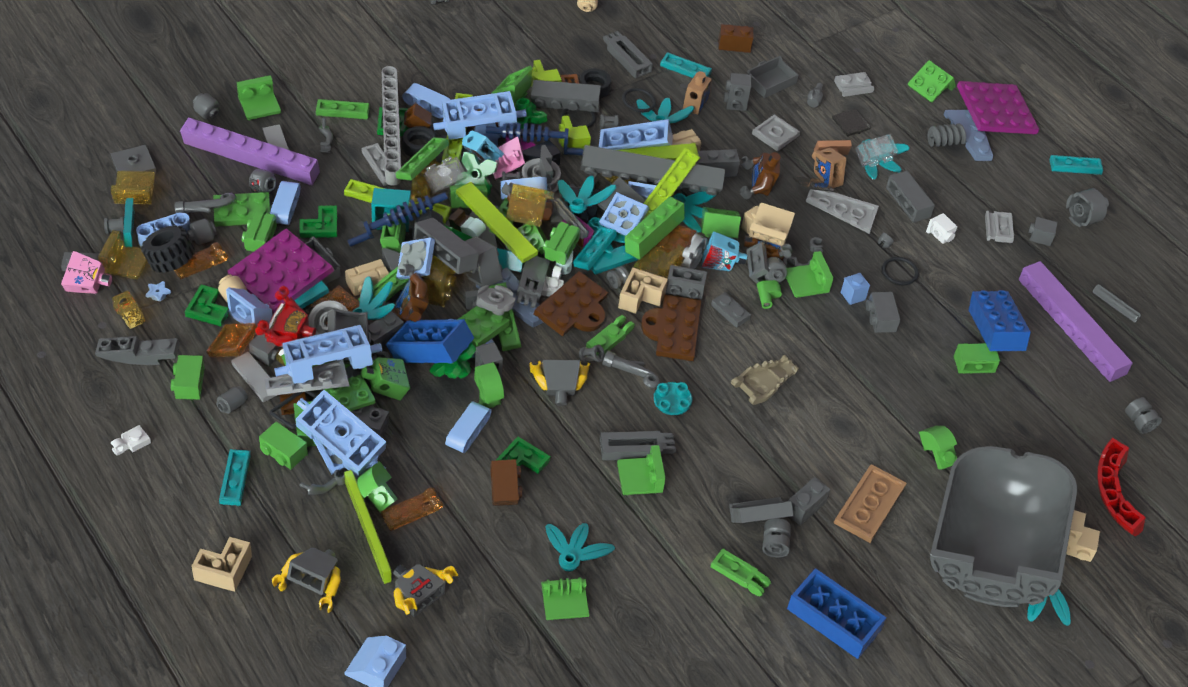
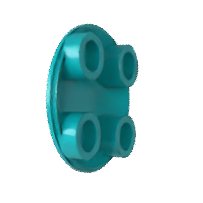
M660 383L654 392V403L665 414L680 415L688 411L692 405V395L686 383Z

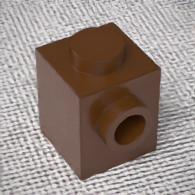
M415 103L405 112L404 125L409 128L415 126L430 128L432 113Z

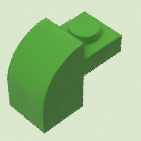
M494 362L475 367L474 380L480 391L479 404L487 408L500 405L501 399L504 398V390Z
M933 426L919 431L924 450L933 451L938 469L952 466L957 459L954 445H957V442L951 431L945 426Z
M380 461L360 475L357 484L363 498L368 496L378 511L382 512L398 498L386 484L392 477Z

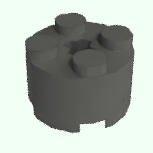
M1095 188L1070 195L1066 203V209L1069 208L1071 215L1069 219L1078 227L1103 221L1109 206L1108 199Z

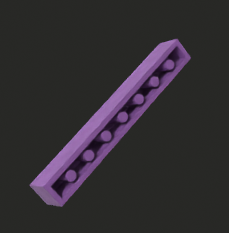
M189 117L180 130L184 144L309 185H313L320 173L318 160Z
M1039 261L1024 267L1019 277L1021 284L1025 286L1044 310L1049 313L1054 321L1074 341L1109 382L1127 375L1133 364L1132 361L1044 264Z

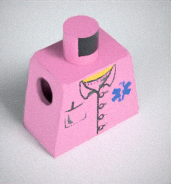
M73 251L61 285L67 292L95 294L98 292L100 284L105 286L111 285L112 275L104 274L105 268L101 262Z

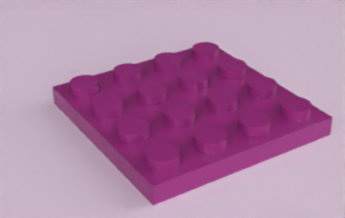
M959 81L957 84V88L978 131L1038 133L1039 128L1017 85Z
M286 228L227 272L229 275L240 277L247 288V292L254 294L262 303L268 304L274 314L279 304L285 302L275 298V293L280 291L279 288L281 286H286L289 289L288 297L296 300L331 274L334 269L332 265Z

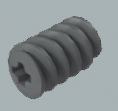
M960 123L956 125H938L937 127L931 126L928 130V143L931 147L934 144L936 147H939L940 144L942 146H946V144L950 146L953 143L958 145L959 141L961 144L966 142V132Z

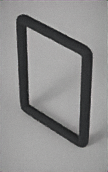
M305 391L314 398L318 396L312 391ZM303 392L294 393L271 409L269 414L289 428H296V423L292 425L274 412Z

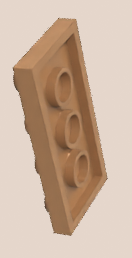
M871 464L835 518L834 524L871 543L907 483Z

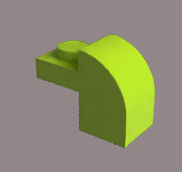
M534 60L531 87L533 80L562 81L557 69L544 71L541 61Z
M562 116L559 131L565 132V128H569L567 147L584 148L585 145L590 146L591 136L587 126L573 127L569 116ZM559 138L558 142L564 148V139Z

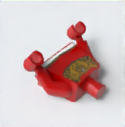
M281 286L279 288L280 291L275 293V298L285 302L279 304L269 323L261 320L255 329L257 335L265 334L267 342H271L278 347H282V343L316 334V328L309 326L308 315L291 297H288L289 289L286 286Z

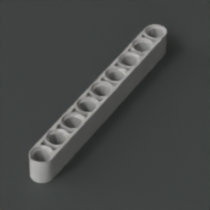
M386 66L382 69L385 182L389 185H397L401 182V179H397L395 174L401 168L397 69L392 66Z

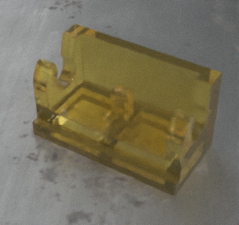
M428 169L425 171V176L418 174L412 180L411 200L413 199L415 202H418L417 198L421 197L422 201L425 200L424 196L428 195L430 197L431 182L429 181Z

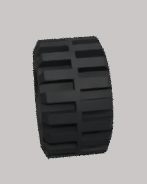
M177 225L155 231L146 238L141 246V250L150 267L158 273H166L182 267L195 253V248L186 230Z

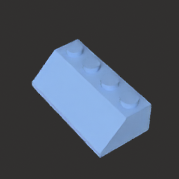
M669 119L601 129L599 147L622 150L672 145L673 135Z

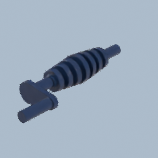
M510 123V128H507V124H503L501 127L486 126V133L501 134L502 138L505 139L506 135H509L510 140L513 139V135H516L519 141L520 136H523V142H527V136H530V142H534V137H537V142L541 141V137H544V141H548V138L564 139L563 155H582L584 149L567 147L569 128H565V132L550 131L548 130L549 127L546 126L545 130H542L541 125H538V130H535V124H531V129H528V123H524V129H521V123H517V128H514V123Z
M446 192L432 198L426 195L424 196V201L419 197L417 198L419 202L417 204L412 199L410 200L412 205L408 207L405 201L403 202L405 209L401 210L400 205H397L398 212L395 213L392 208L390 209L391 215L389 216L385 212L382 219L370 224L367 221L363 222L367 232L347 240L350 247L370 238H375L372 230L384 225L392 227L391 222H395V225H400L398 219H401L403 224L407 223L406 216L409 217L410 221H413L412 214L415 213L418 218L420 217L418 211L422 210L423 214L427 213L425 209L427 207L431 211L434 204L448 199Z

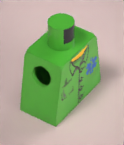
M376 358L373 365L361 370V377L370 380L371 389L376 393L401 400L410 389L403 359Z

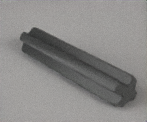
M560 198L553 200L552 206L569 226L573 225L580 229V239L587 238L589 231Z
M1099 284L1095 286L1092 291L1093 294L1132 322L1136 323L1140 319L1141 314L1103 286Z

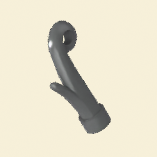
M227 192L221 195L220 199L191 202L178 201L175 202V212L186 214L193 212L211 213V209L233 203L236 195Z
M607 350L602 365L644 378V384L649 388H657L658 384L661 383L659 377L654 372L643 367L645 365L644 362L624 359L616 356V353Z

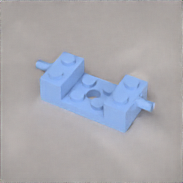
M507 91L442 101L443 122L433 123L434 131L445 129L448 139L452 140L463 138L466 135L465 127L498 122L499 127L507 124V128H510V123H514V128H517V118L527 117L525 109L515 110L511 93Z
M361 325L282 343L286 366L274 368L276 377L288 374L292 377L294 384L304 383L314 379L312 365L342 360L345 357L349 358L353 369H362L373 365L371 353L382 351V346L380 343L370 346Z
M323 390L310 404L303 398L297 402V405L304 411L296 418V427L311 439L315 437L343 461V466L353 471L357 478L378 462V457L386 449V441L328 392ZM338 427H344L347 433L344 436H338L335 430Z

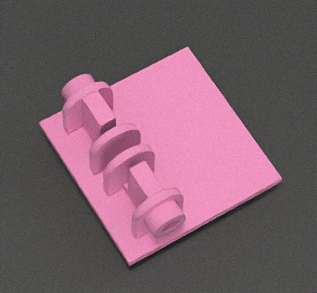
M518 137L498 147L504 155L498 158L497 171L493 173L495 180L502 177V172L509 173L525 164Z

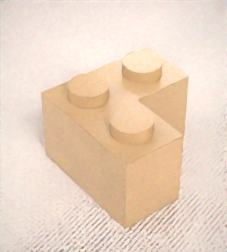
M632 268L620 293L618 308L636 314L642 301L660 306L666 293L668 279Z
M1074 510L1066 554L1091 562L1097 552L1100 531L1084 527L1086 514Z
M229 537L221 554L200 549L192 564L194 580L235 592L252 558L250 542Z

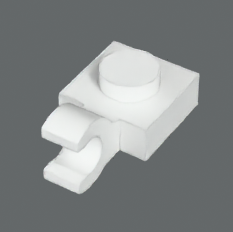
M554 266L552 277L546 276L541 295L550 297L564 285V280H560L562 267Z
M140 425L121 434V438L114 439L111 442L114 446L112 451L116 456L128 449L133 453L151 443L150 437Z

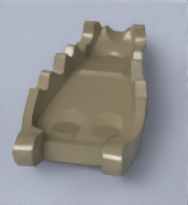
M783 355L780 360L775 362L770 360L769 362L764 361L761 365L756 363L753 367L750 366L741 375L731 380V384L735 388L740 387L750 397L749 402L752 405H756L771 398L789 377L798 372L799 367L794 365L792 360L788 359L786 355Z

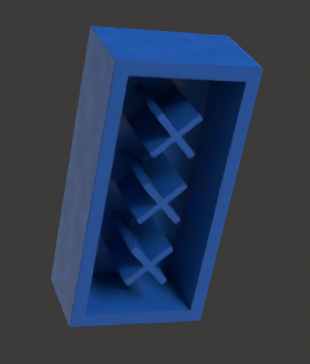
M1003 290L972 292L969 312L989 351H1026L1031 332L1009 292Z
M464 319L419 320L416 322L407 320L386 343V346L394 359H403L404 363H453L469 347L474 337Z
M816 568L791 595L787 607L790 612L857 659L881 632L886 620L884 615Z

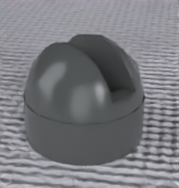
M882 233L878 239L879 245L884 244L882 248H888L894 242L886 233Z

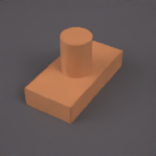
M851 140L817 141L814 151L832 148L841 155H848L852 144Z

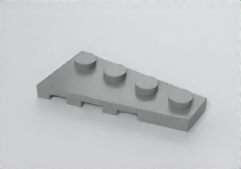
M811 186L806 199L807 203L870 234L879 207L878 205L815 186Z
M339 360L312 367L314 379L304 383L294 384L292 377L288 374L264 379L268 396L349 386L344 362Z

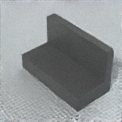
M760 242L746 249L749 277L756 283L764 281L763 275L769 273L766 245Z

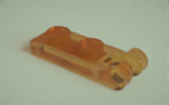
M215 242L209 248L194 253L193 257L185 265L174 271L181 280L225 262L228 259V255L225 251H222V246Z
M428 488L420 495L382 510L381 516L390 531L440 510L443 507V503L436 497L435 490Z

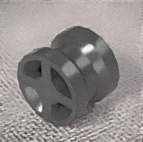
M619 266L615 271L607 273V280L614 289H617L621 284H625L629 274L624 267Z

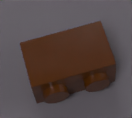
M721 24L718 50L751 52L753 27Z
M516 459L491 461L493 506L517 505L519 498H522V486H518L517 478H521L520 466L516 465Z

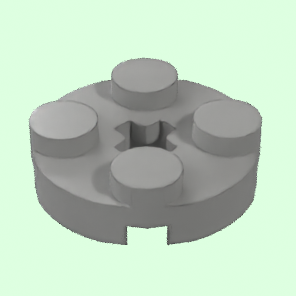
M696 233L694 234L690 247H686L683 251L682 257L685 259L682 262V267L696 268L703 256L701 254L702 248L706 249L707 238Z
M485 285L478 290L476 305L492 311L495 315H503L504 312L514 307V293L500 285H495V288H489V285Z

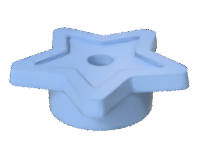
M164 281L157 285L148 284L149 291L146 293V297H151L155 301H161L171 291L165 288Z

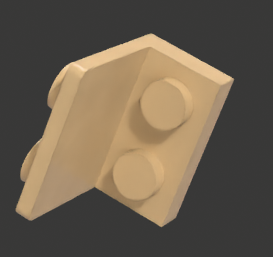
M760 203L754 223L751 224L749 236L782 246L786 242L795 213Z

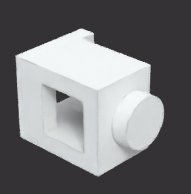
M943 213L930 219L926 232L928 234L932 233L943 244L954 239L957 226Z

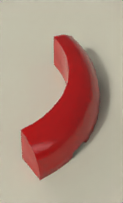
M1112 438L1105 446L1098 464L1097 480L1099 492L1106 509L1114 520L1130 534L1137 536L1143 531L1146 517L1139 513L1128 500L1124 499L1118 477L1121 468L1127 462L1129 447Z

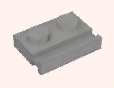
M866 72L835 76L834 82L839 91L843 93V97L872 93L874 91V86L871 85L872 82Z
M986 211L987 241L995 239L997 242L1013 243L1012 213L996 211L989 213V211Z

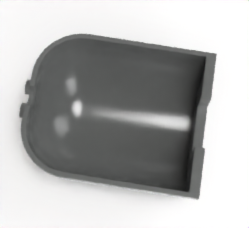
M986 446L974 448L963 453L952 465L930 554V561L934 571L939 572L943 577L942 581L951 589L957 588L965 592V597L989 605L1001 607H1019L1021 603L1035 605L1043 602L1045 597L1053 596L1059 589L1062 581L1077 496V484L1073 474L1061 462L1051 457L1026 452L1023 456H1017L1015 451L1009 448Z

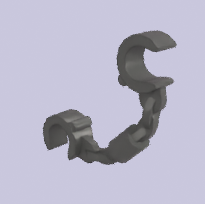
M814 237L810 240L809 248L811 252L821 251L823 253L821 238ZM791 256L790 258H784L783 262L786 267L787 263L797 267L810 265L812 259L808 263L802 264L797 261V257Z

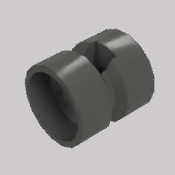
M1145 397L1132 401L1125 409L1127 416L1131 421H1135L1134 425L1142 434L1151 432L1162 422V418L1156 410H1152V405Z
M774 518L765 522L762 550L766 555L781 558L789 554L791 524L788 521Z

